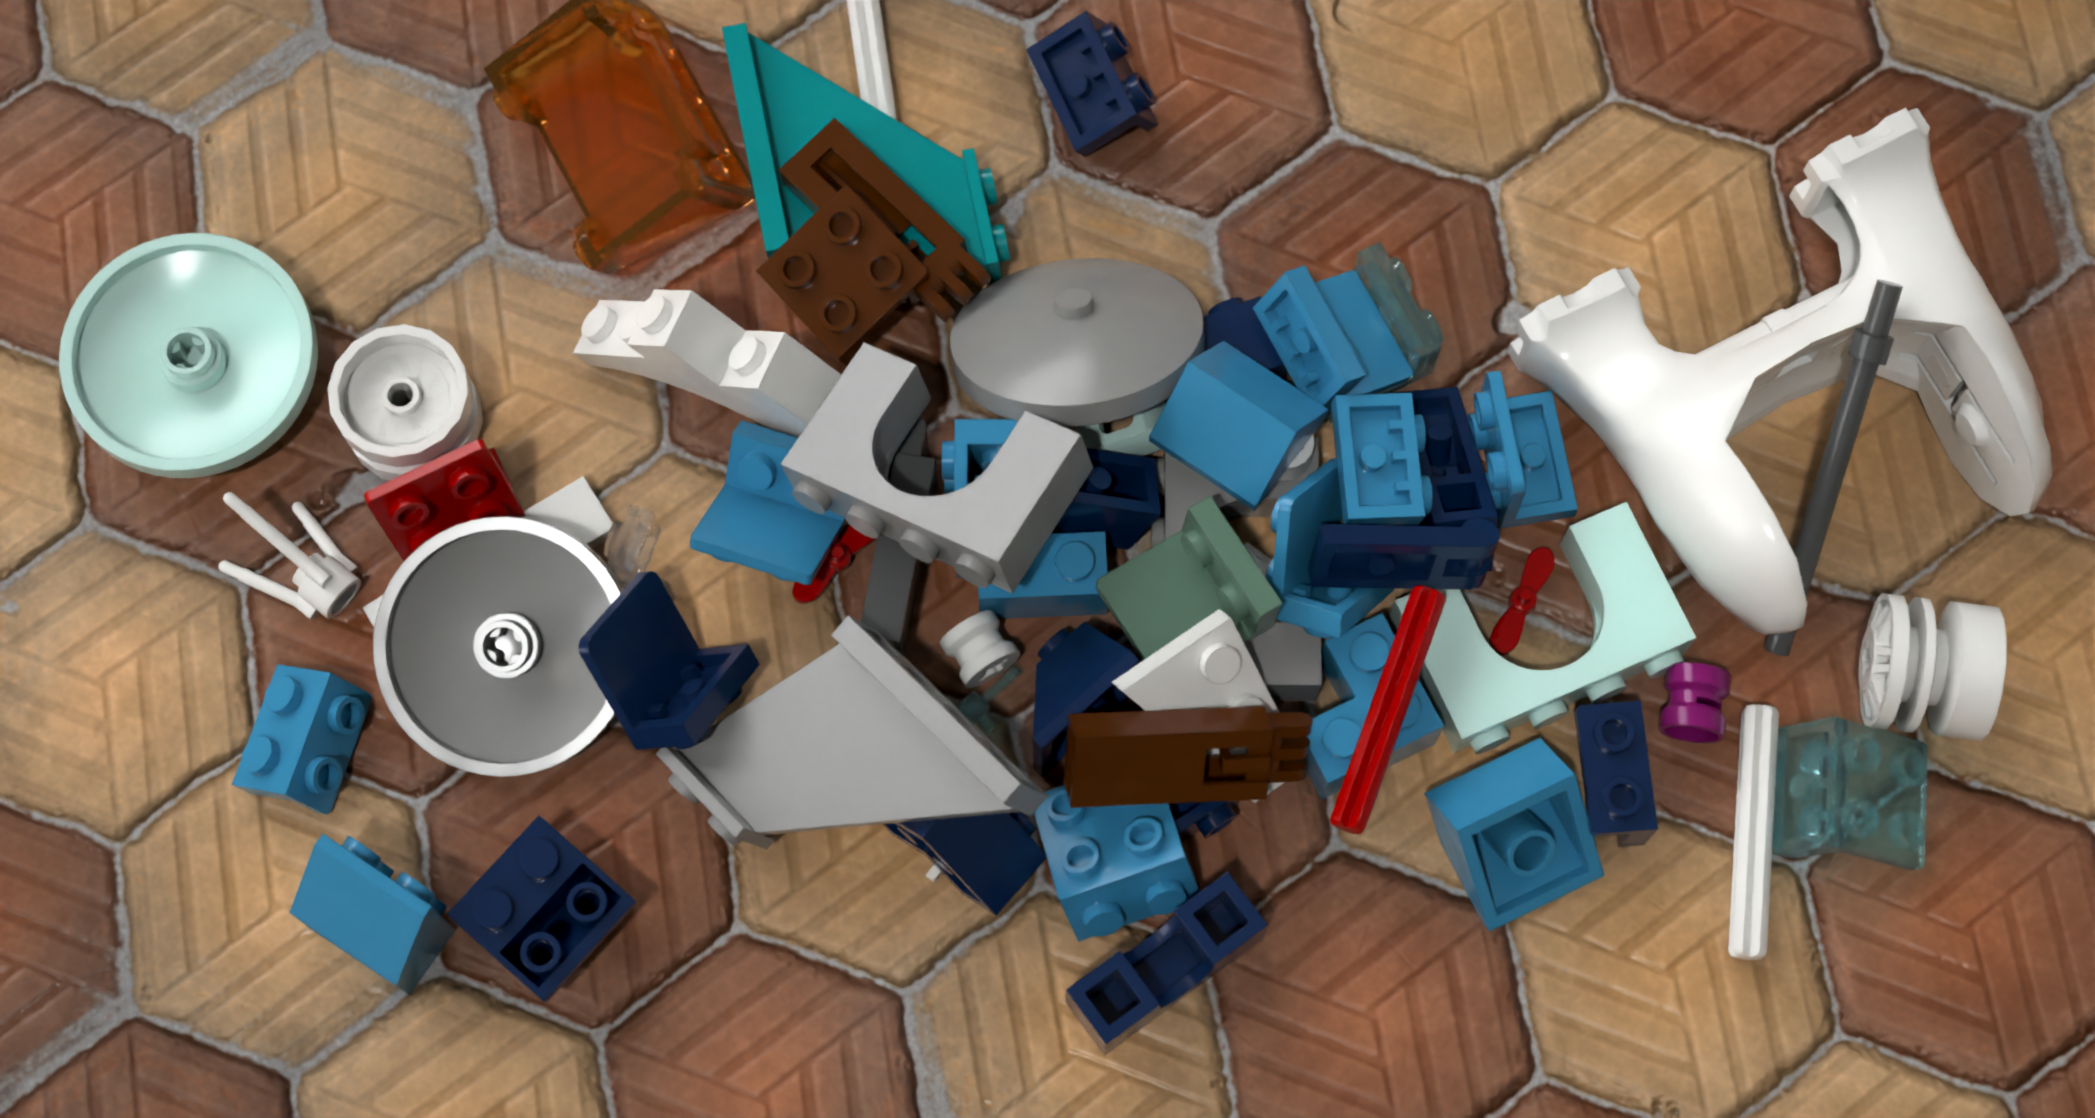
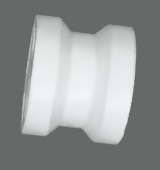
M985 610L970 616L948 631L939 642V646L944 654L955 658L960 665L959 677L966 688L977 687L990 681L1008 669L1020 656V652L1014 642L1004 640L998 631L1000 620L993 610Z

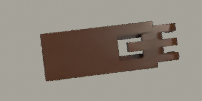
M836 118L831 120L779 169L784 186L814 214L842 187L849 186L898 238L912 226L935 248L927 256L919 249L918 243L913 239L906 245L929 270V277L905 299L912 307L921 300L941 320L947 322L955 314V311L950 303L940 295L944 290L949 292L959 303L965 305L973 297V294L958 278L962 273L968 276L980 288L991 280L989 273L968 253L965 239Z
M1265 706L1068 714L1064 786L1070 808L1267 799L1268 783L1298 782L1306 778L1307 762L1304 758L1309 755L1310 740L1306 736L1311 734L1312 717L1303 712L1267 713ZM1228 748H1246V753L1230 754ZM1207 749H1220L1219 755H1206Z

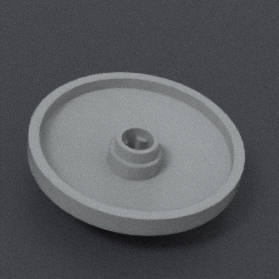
M1078 258L1054 261L1032 266L1005 276L981 290L968 301L956 317L950 334V351L956 380L966 395L974 402L990 412L1013 419L1014 421H1019L1023 413L1027 411L1063 427L1111 422L1138 414L1156 406L1170 397L1188 361L1202 354L1205 350L1202 310L1197 299L1186 286L1177 279L1155 268L1139 263L1105 258Z
M512 516L487 517L452 526L436 534L412 552L396 571L383 594L374 625L373 658L376 677L385 702L398 724L422 749L435 758L461 770L480 775L505 777L536 773L560 764L581 752L596 740L615 717V713L580 656L579 642L620 595L623 589L612 570L593 549L573 534L557 526L539 520Z

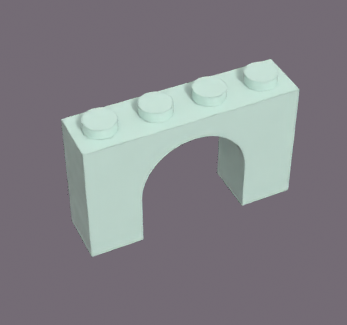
M1627 502L1570 525L1559 544L1589 603L1594 622V633L1590 650L1580 659L1567 666L1553 670H1533L1507 661L1496 653L1483 637L1461 591L1457 589H1435L1445 595L1446 601L1418 679L1444 724L1443 732L1454 754L1469 747L1473 748L1475 754L1487 752L1502 745L1511 738L1508 730L1529 721L1534 729L1545 727L1569 713L1566 705L1587 696L1592 704L1605 701L1627 688L1624 681L1645 671L1650 679L1665 675L1668 668L1674 664L1685 663L1682 655L1686 653L1696 639V636ZM1410 594L1395 600L1388 619L1395 633L1397 632Z

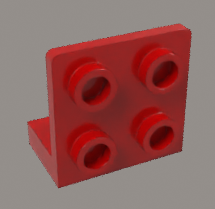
M476 439L364 493L368 508L403 561L424 542L452 526L487 517L526 516L500 457L494 447L488 449L483 439Z

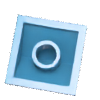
M1222 341L1188 361L1149 435V441L1255 511L1328 416L1329 409L1227 342Z

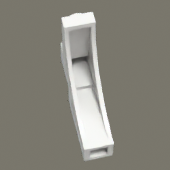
M654 289L650 298L646 301L599 300L596 307L586 316L582 324V335L573 352L574 355L590 366L621 370L670 384L725 406L769 429L794 437L801 435L841 376L839 372L787 333L745 330L692 290Z

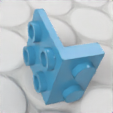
M1500 370L1486 372L1481 392L1474 393L1475 413L1468 414V421L1477 450H1484L1487 464L1485 476L1498 514L1500 529L1575 517L1578 507L1552 391L1507 398Z
M1333 458L1315 472L1309 474L1302 482L1277 500L1271 515V530L1273 533H1276L1275 553L1266 573L1267 581L1283 603L1276 620L1303 627L1306 633L1321 638H1340L1394 591V588L1311 587L1308 564L1320 524H1341L1342 519L1337 461Z
M1064 785L1045 791L1048 797L1034 812L1059 901L1078 942L1093 936L1110 935L1118 931L1122 926L1154 915L1173 913L1174 910L1200 892L1196 877L1181 843L1169 804L1070 808Z

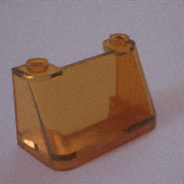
M569 0L484 68L495 89L492 92V97L496 106L508 119L512 121L520 119L538 128L580 205L585 217L577 222L573 228L576 238L573 241V248L580 261L592 271L614 274L737 213L755 199L752 180L670 31L661 18L648 5L639 0Z

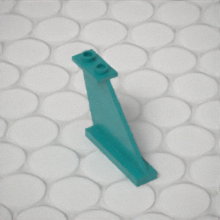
M746 22L722 27L763 241L768 258L814 215L809 208L784 186L779 169L831 120L836 118L965 239L968 253L989 273L991 277L990 284L1002 278L999 263L1011 260L1003 224L993 226L990 224L987 206L998 204L991 167L978 169L974 148L962 150L963 159L753 36L749 33ZM912 226L899 237L905 246L913 239L918 243L919 249L927 256L935 250Z

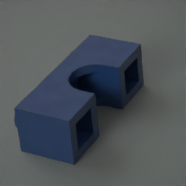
M1226 872L1174 910L1173 916L1169 921L1142 943L1124 954L1118 951L1066 990L1065 1003L1105 1056L1261 941L1268 924L1230 874Z

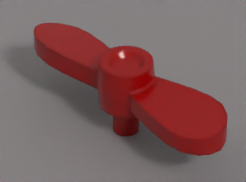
M850 525L840 542L834 544L812 583L809 585L794 583L792 589L794 600L800 604H807L816 600L825 590L834 574L847 569L851 562V556L867 547L875 539L861 534Z
M1540 547L1531 552L1525 563L1520 585L1509 596V609L1501 617L1491 633L1489 639L1490 647L1500 656L1509 654L1517 646L1523 631L1525 618L1536 607V594L1552 574L1555 559L1549 548Z

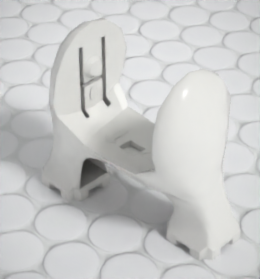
M1904 108L1885 117L1877 126L1862 135L1852 137L1850 134L1829 144L1820 154L1808 160L1803 170L1807 179L1794 186L1789 195L1800 215L1811 219L1838 244L1842 272L1837 285L1788 309L1777 310L1763 317L1759 323L1696 354L1673 351L1657 342L1645 325L1638 296L1641 286L1629 267L1620 270L1613 268L1593 278L1587 286L1573 294L1564 297L1558 295L1539 304L1531 313L1518 321L1516 331L1520 337L1512 341L1507 350L1518 371L1527 374L1552 391L1559 400L1601 438L1637 489L1655 525L1697 583L1723 605L1744 627L1763 635L1785 634L1803 627L1807 601L1798 561L1773 510L1726 440L1785 403L1847 379L1853 357L1847 354L1855 328L1863 327L1877 279L1902 285L1903 289L1888 336L1894 338L1886 365H1879L1876 375L1918 392L1928 418L1950 462L1977 496L2010 517L2026 514L2036 509L2046 493L2052 478L2051 450L2044 428L2041 397L2013 330L1988 291L1983 278L1972 264L1954 229L1941 197L1931 163L1930 126L1918 108L1909 111L1907 108Z

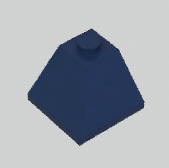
M1083 622L1071 634L1066 629L1058 631L1041 647L1037 654L1041 661L1036 664L1033 769L1042 778L1066 757L1068 714L1115 712L1130 698L1115 686L1112 681L1139 664V659L1130 650L1086 622Z

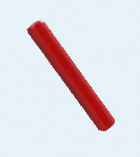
M1416 585L1412 588L1330 817V822L1333 826L1347 833L1361 834L1364 832L1446 601L1445 595L1438 590Z

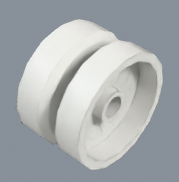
M406 324L377 328L353 341L334 365L327 387L330 414L360 463L380 478L390 481L479 438L483 425L480 395L453 346L433 331Z

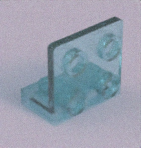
M1835 716L1778 728L1773 854L1796 859L1842 852L1910 871L1922 869L1925 864L1926 744Z

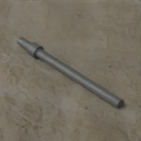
M1877 279L1863 327L1855 328L1847 353L1853 357L1793 551L1798 561L1806 598L1879 365H1886L1894 338L1888 336L1903 286L1890 281ZM1797 630L1785 634H1768L1764 649L1776 655L1789 656Z

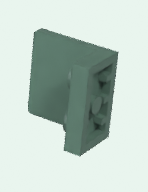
M1211 496L1188 508L1181 531L1103 575L1096 582L1097 592L1142 660L1176 639L1218 609L1231 617L1244 644L1273 627L1283 604Z

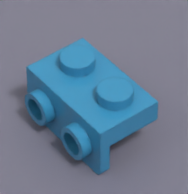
M277 664L271 682L265 692V697L248 743L243 750L232 785L251 794L293 801L316 813L329 814L372 701L371 694L330 672Z

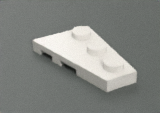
M1220 609L1112 681L1115 686L1145 711L1265 706L1267 713H1279L1230 616ZM1228 748L1230 754L1246 753V748ZM1207 749L1206 755H1219L1220 749ZM1285 782L1268 783L1267 795Z

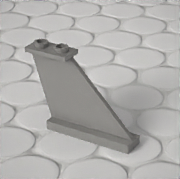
M849 615L831 635L840 644L712 726L708 736L697 745L687 749L660 748L656 753L673 772L668 778L669 783L689 801L695 804L701 801L712 813L707 820L708 824L723 839L735 846H738L741 841H745L768 849L775 841L770 834L1010 812H1022L1031 817L1048 797L882 634Z

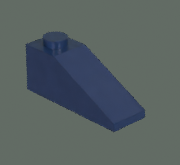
M1458 387L1396 392L1412 393L1414 415L1421 414L1425 423V448L1423 453H1419L1421 476L1428 475L1431 480L1432 509L1430 514H1425V518L1419 526L1462 527L1466 520L1478 517L1491 521L1497 527L1498 514ZM1494 553L1487 558L1489 562L1488 572L1492 571Z

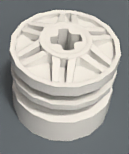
M1881 593L1871 611L1859 656V699L1864 725L1870 728L1887 730L1895 722L1898 730L1913 733L1920 725L1927 708L1928 722L1933 734L1943 737L1982 741L1990 733L1996 719L2004 686L2007 637L2005 620L2000 608L1950 601L1943 609L1936 626L1935 610L1930 599L1914 597L1907 605L1904 596Z

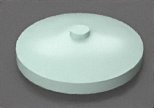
M208 233L174 234L142 243L124 252L108 263L88 282L71 308L63 329L59 351V372L64 395L73 415L86 433L111 457L133 469L155 476L168 478L206 477L234 469L251 461L276 443L292 426L308 400L314 383L318 361V341L310 309L301 292L283 268L268 255L249 244L222 235Z

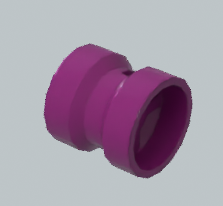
M1676 663L1668 668L1665 675L1664 688L1670 696L1668 706L1661 711L1660 733L1669 738L1691 743H1716L1722 741L1725 737L1727 719L1721 713L1722 701L1730 695L1731 674L1722 668L1701 663Z

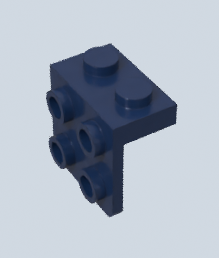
M653 571L638 573L579 642L580 656L636 750L668 747L687 749L703 741L710 733L711 724L728 704L740 696L743 691L742 686L760 665L749 644L700 649L661 579Z

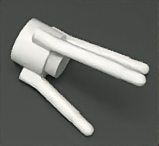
M232 492L224 494L223 501L299 567L292 579V582L299 588L298 592L226 560L219 563L218 568L221 572L296 607L310 620H313L319 613L327 619H332L350 604L361 587V580L355 575L359 567L341 553L302 502L293 503L292 510L326 555L325 558L319 553H314L308 557Z

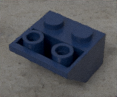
M538 815L453 906L447 915L546 1004L635 907L637 902Z

